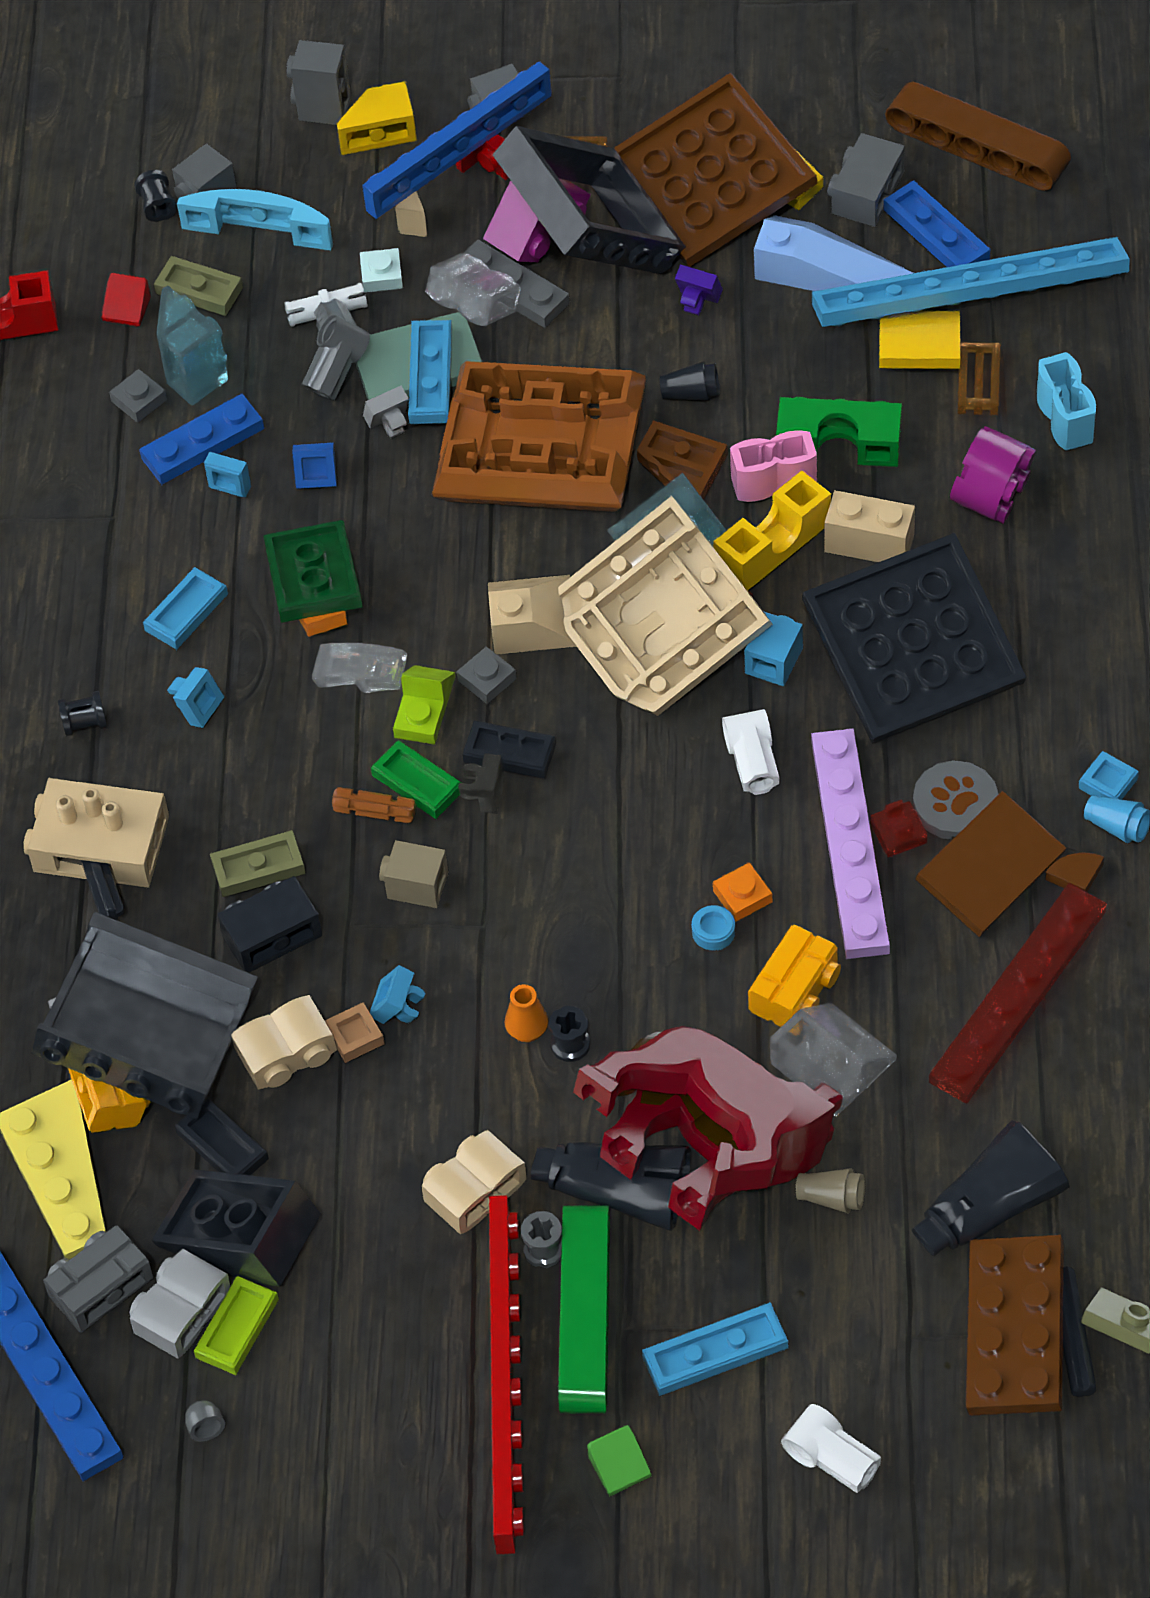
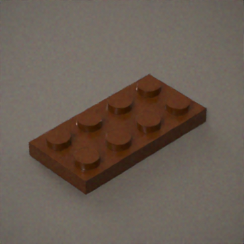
M1061 1235L970 1240L966 1409L969 1415L1062 1411L1064 1242Z

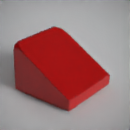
M111 273L106 288L102 321L140 326L151 297L147 279Z

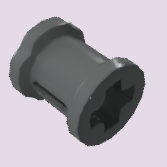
M537 1211L527 1216L521 1225V1236L525 1243L523 1251L526 1260L535 1267L549 1268L556 1265L562 1258V1226L559 1219L554 1214L546 1211Z

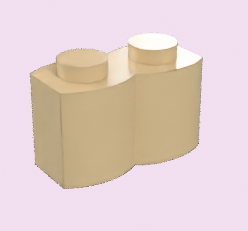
M310 995L296 998L282 1005L272 1014L256 1018L244 1024L231 1034L235 1050L258 1090L283 1085L299 1069L321 1066L337 1050L333 1034Z
M489 1130L477 1136H470L460 1144L455 1158L448 1160L444 1164L438 1163L426 1173L422 1184L424 1202L461 1235L472 1229L489 1213V1196L507 1195L509 1198L526 1180L525 1163Z

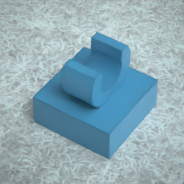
M194 667L187 679L176 677L167 689L169 694L174 695L173 699L188 723L201 728L204 727L224 699V695L208 669Z
M399 965L380 980L370 1010L374 1020L384 1024L393 1016H396L399 1020L409 1023L418 1017L419 1012L411 1009L406 1003V999L418 1003L425 996V992L421 988L413 985L410 986L414 972Z

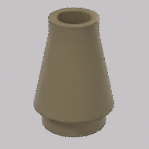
M852 1168L798 1174L796 1181L797 1200L809 1201L847 1214L850 1213L851 1209L860 1210L862 1208L865 1195V1179L863 1174L854 1173Z

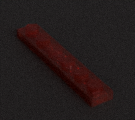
M1068 883L930 1072V1084L966 1104L969 1102L1105 914L1106 902Z

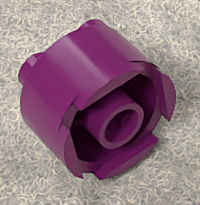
M984 426V429H981L976 435L962 462L964 468L961 477L956 476L950 500L1004 524L1012 510L1014 501L1011 500L1015 492L1021 493L1031 473L1028 469L1035 457L1036 449Z

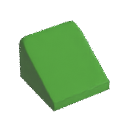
M629 1425L623 1426L587 1445L589 1460L609 1497L651 1477V1472Z

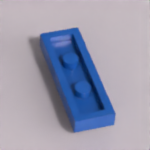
M914 180L884 199V211L946 267L990 260L991 249Z
M240 394L140 448L141 459L162 485L203 463L209 452L219 454L264 429L262 417L246 397Z

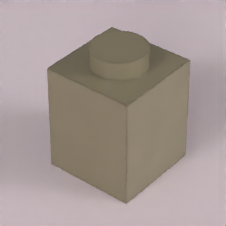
M395 840L391 855H385L382 859L379 873L380 881H385L387 899L437 908L448 875L446 852L444 849Z

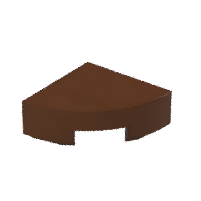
M1085 852L1064 856L1048 868L1045 880L1085 897L1104 865V856Z

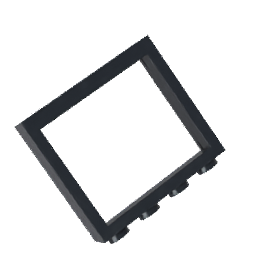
M516 126L493 153L494 158L565 256L663 274L664 271L673 266L672 262L686 247L614 148ZM559 179L591 185L622 228L590 222Z

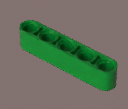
M609 1205L563 1206L559 1346L560 1413H607Z

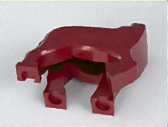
M678 1026L662 1032H655L641 1038L631 1050L612 1051L604 1059L595 1063V1065H585L579 1069L573 1091L582 1100L591 1096L602 1105L597 1108V1111L606 1117L614 1109L617 1096H627L637 1091L632 1102L626 1106L620 1120L604 1132L600 1157L630 1180L639 1168L645 1147V1139L653 1133L675 1126L679 1128L686 1141L708 1160V1162L692 1173L673 1182L668 1205L669 1209L699 1231L714 1206L735 1191L764 1189L769 1186L789 1182L798 1177L799 1173H805L819 1164L826 1144L833 1137V1114L840 1109L843 1100L842 1095L826 1083H821L815 1089H811L803 1082H788L775 1077L762 1065L754 1062L722 1039L702 1029L687 1026Z

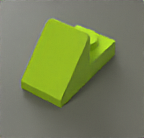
M414 665L402 673L403 697L393 727L394 738L435 745L455 680V672Z

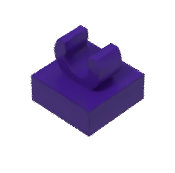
M684 265L679 266L675 281L680 292L683 293L680 303L685 305L683 309L685 312L699 315L704 300L718 303L723 288L717 275Z

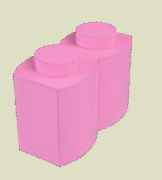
M789 431L779 434L771 440L749 439L739 442L730 448L731 479L737 500L752 502L769 498L801 470L817 482V453L810 432Z

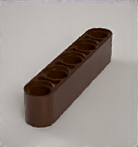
M916 82L905 84L885 113L888 123L895 130L1042 191L1052 188L1071 159L1068 148L1056 139Z

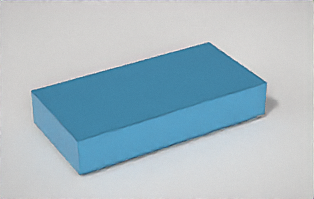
M194 567L143 622L145 631L177 650L228 595L227 586Z

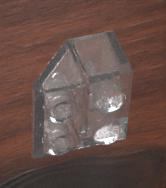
M832 1003L800 1009L770 1037L771 1064L793 1082H803L811 1089H815L821 1083H826L842 1095L841 1107L834 1113L836 1117L897 1059V1055Z

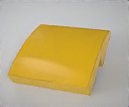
M960 311L903 312L880 318L879 368L960 369Z

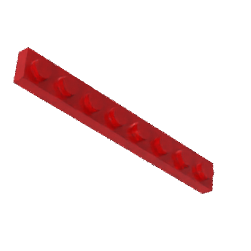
M507 1195L489 1196L493 1536L496 1554H514L515 1536H524L523 1507H515L514 1493L523 1492L522 1464H514V1449H522L521 1420L513 1421V1406H522L521 1378H513L512 1364L521 1363L520 1336H512V1322H520L519 1294H511V1281L520 1279L519 1254L511 1253L510 1240L519 1239L518 1212H509Z

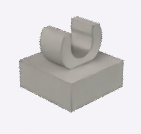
M402 385L365 402L363 417L369 428L371 429L383 423L390 439L404 433L405 429L403 426L407 424L403 414L406 413L409 398Z

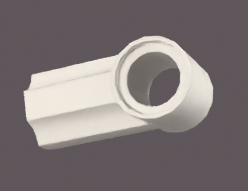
M765 709L722 717L726 746L729 754H734L743 790L754 795L768 793L774 786L779 785V774L771 749L772 737Z
M815 1404L808 1406L781 1440L786 1452L796 1461L810 1468L817 1465L856 1493L861 1489H865L881 1464V1457L845 1433L839 1421L831 1413Z

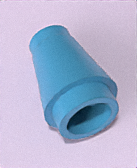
M1092 795L1086 803L1084 819L1091 821L1126 843L1131 841L1139 843L1145 838L1149 830L1150 810L1144 808L1142 802Z

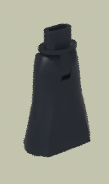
M1011 1120L982 1154L937 1197L929 1209L924 1212L925 1219L911 1230L923 1247L932 1256H935L947 1246L951 1249H956L958 1244L962 1246L969 1243L970 1240H976L1008 1219L1059 1195L1070 1188L1069 1181L1062 1167L1020 1122Z
M573 1142L567 1143L566 1148L565 1144H558L556 1149L540 1146L537 1148L531 1168V1180L547 1182L552 1190H558L569 1196L599 1205H609V1208L669 1231L676 1227L679 1215L669 1209L668 1205L673 1182L690 1173L691 1148L689 1146H645L639 1168L631 1180L600 1157L602 1147L600 1143Z

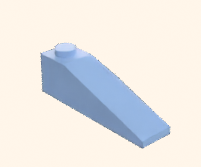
M780 216L764 219L754 247L756 280L811 291L913 274V272L814 223Z

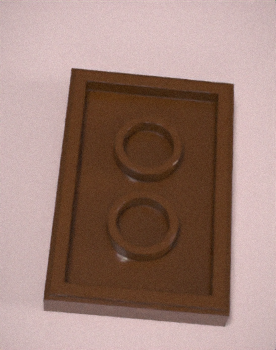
M1002 791L917 874L915 879L980 937L1064 854L1066 847Z

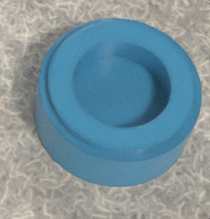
M716 905L706 906L697 911L692 919V936L694 941L706 950H720L727 947L735 937V919L731 912L724 907Z

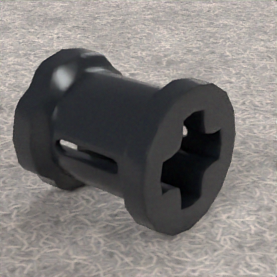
M161 170L146 171L138 176L134 183L137 194L144 201L145 217L153 222L167 220L177 211L176 200L168 191V177Z
M99 691L92 692L91 697L66 702L65 699L58 700L66 737L73 735L74 730L96 725L101 729L107 728Z
M564 1006L561 1009L555 1010L549 1018L548 1026L553 1034L550 1043L553 1054L562 1061H578L585 1057L590 1049V1038L587 1033L588 1019L584 1016V1012L575 1006Z

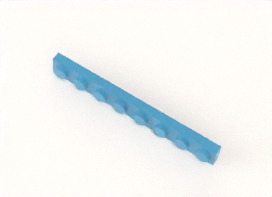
M1114 237L813 291L812 306L822 327L831 325L841 326L848 322L879 319L887 315L903 312H918L926 308L957 305L961 302L975 299L995 298L999 295L1020 291H1034L1042 287L1059 284L1067 285L1076 281L1097 277L1106 278L1114 274L1129 272L1130 259L1119 239Z

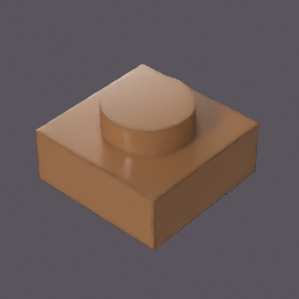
M364 1002L325 1020L333 1034L336 1048L345 1063L384 1045L383 1035Z

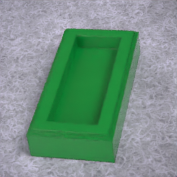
M399 740L371 767V773L374 778L402 797L413 798L418 808L435 819L463 792L462 782Z

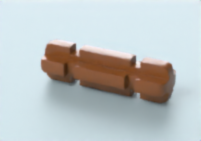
M343 787L336 788L332 798L333 810L340 813L350 814L351 810H355V815L385 820H389L390 816L395 817L394 821L410 823L413 821L416 812V804L413 798L398 796L397 800H393V795L362 790L355 794L353 789Z

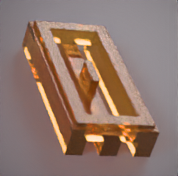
M960 342L958 414H966V409H974L975 415H982V410H990V415H998L1000 343ZM968 352H976L974 398H966ZM984 353H992L990 399L982 398Z

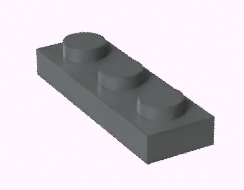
M480 240L475 241L453 263L454 274L544 328L570 304L569 293Z

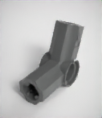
M334 298L329 302H320L314 311L317 319L316 326L319 330L316 340L319 348L301 384L311 392L330 400H335L351 364L357 362L362 357L370 339L369 332L356 325L346 304Z

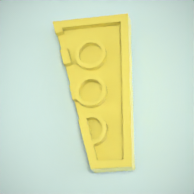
M72 1079L1 1112L0 1132L64 1257L71 1259L84 1249L86 1241L93 1234L99 1231L106 1232L84 1118Z

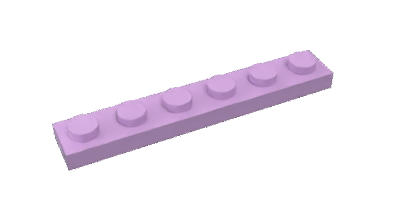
M854 729L811 733V744L846 959L889 954L890 944Z

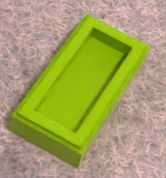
M237 1276L194 1349L195 1358L236 1375L279 1300L277 1292Z

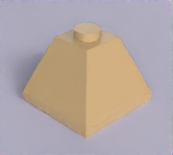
M570 575L488 583L495 654L577 647L565 632L563 602L558 591V587L568 580Z

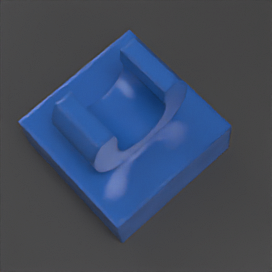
M334 443L293 445L296 489L337 485Z

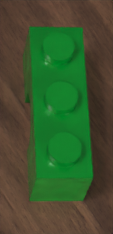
M780 397L776 436L789 431L810 432L817 457L818 450L825 441L833 438H844L854 443L857 447L858 465L898 467L902 403Z

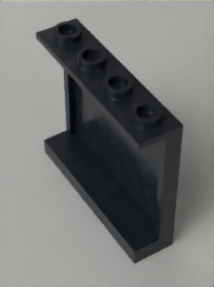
M94 912L88 924L84 941L44 1023H40L37 1028L31 1054L43 1058L48 1063L61 1065L82 1073L91 1080L102 1081L122 1089L131 1096L144 1098L165 1106L174 1113L185 1114L197 1119L232 1042L231 1034L238 1029L250 1002L257 976Z

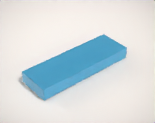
M451 320L412 321L409 424L447 423L451 393Z
M770 1302L643 1349L642 1355L658 1394L661 1396L787 1349L788 1340Z

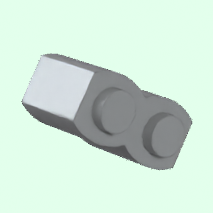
M184 1249L179 1251L173 1258L168 1257L161 1264L156 1275L157 1283L147 1293L141 1292L135 1298L130 1308V1321L134 1334L178 1359L194 1343L204 1324L214 1316L230 1289L227 1273Z

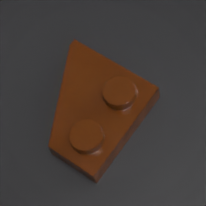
M654 420L637 449V460L686 507L696 513L728 455L727 444Z

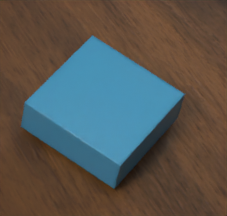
M209 452L204 461L209 487L240 497H246L251 488L247 462Z
M1102 751L1080 778L1079 789L1091 796L1095 795L1122 800L1138 780L1139 771Z

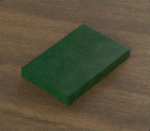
M343 520L263 535L281 623L363 607Z

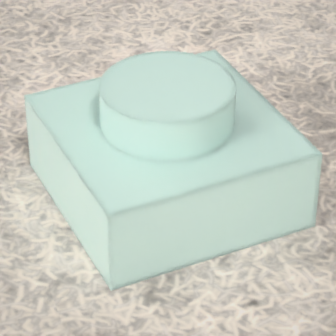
M399 248L360 252L364 293L403 288Z

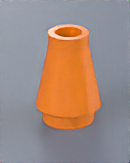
M525 984L518 985L511 991L510 1003L504 1022L507 1032L521 1042L537 1040L548 1026L547 1013L538 1000L535 989Z

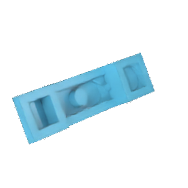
M222 189L183 196L177 202L181 227L185 230L219 234L222 224L229 223L291 232L293 245L330 251L333 246L329 219L314 208L282 195L247 189Z

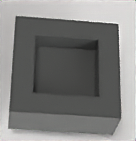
M140 369L109 391L111 402L137 423L167 400L165 390Z
M487 646L457 671L458 682L486 704L517 679L516 669Z

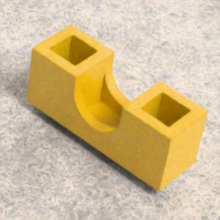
M801 470L773 493L771 510L757 527H754L742 518L713 541L714 549L748 591L825 528V520L831 503V493Z

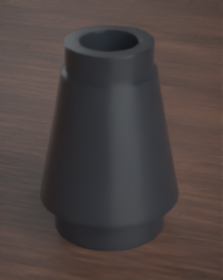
M703 361L668 373L667 375H661L660 389L662 398L710 401L711 396L720 395V382L716 364L706 365V362Z

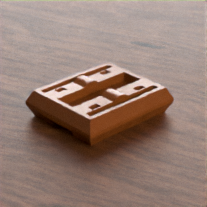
M464 362L460 367L454 398L452 397L432 491L433 497L449 502L611 512L621 509L646 376L632 370ZM490 398H500L499 403L491 402ZM513 399H523V400H522V401H514ZM568 401L581 402V403L568 404ZM589 403L599 404V408H589ZM492 410H500V412L493 413ZM591 415L600 416L598 419L590 418Z

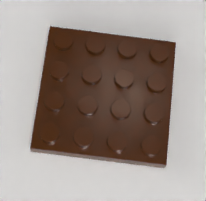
M731 72L614 147L686 247L679 254V257L688 267H691L818 184L816 174Z

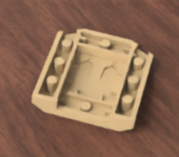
M672 496L558 587L565 614L563 618L565 632L617 698L656 716H659L773 625L696 524Z

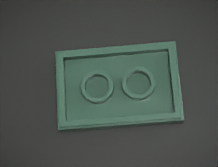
M464 311L425 320L452 321L451 387L456 386L460 367L464 362H482ZM412 324L370 335L367 349L362 357L355 362L368 400L401 385L409 398Z

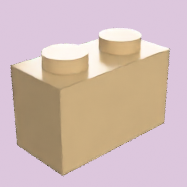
M834 490L825 520V552L881 562L909 551L914 538L915 506Z

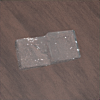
M363 643L320 644L312 679L319 688L356 684L362 693L400 689L401 676L404 673L408 655L404 650Z

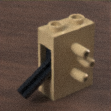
M48 778L44 794L39 793L36 798L34 809L36 821L34 827L27 830L24 839V853L29 855L33 872L87 879L98 913L117 921L118 917L124 914V906L116 883L147 888L150 886L169 819L164 793Z

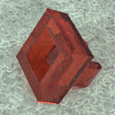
M901 799L885 805L883 811L870 815V825L887 857L927 843V832L910 801L903 803Z

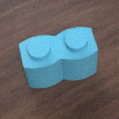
M1067 352L1040 359L1037 382L1038 405L1041 411L1051 419L1052 435L1058 445L1064 450L1093 443L1096 415L1095 398L1091 391L1081 383L1082 374L1077 361Z

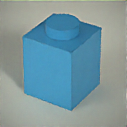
M764 612L773 625L746 646L744 650L745 674L784 686L803 649V624L795 622L787 616H776Z

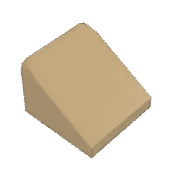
M414 192L395 207L398 231H400V234L425 237L427 236L425 212L417 192Z

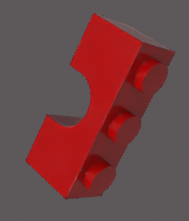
M48 270L9 276L10 291L0 298V340L58 331L56 305Z

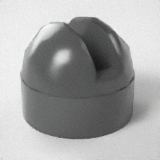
M207 1400L196 1401L189 1406L185 1413L187 1430L190 1437L195 1441L211 1440L218 1436L225 1428V1421L221 1411L213 1402Z

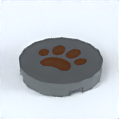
M955 760L938 763L924 771L915 784L913 805L916 819L926 831L939 838L952 840V836L956 837L998 795L995 781L984 769L972 763Z

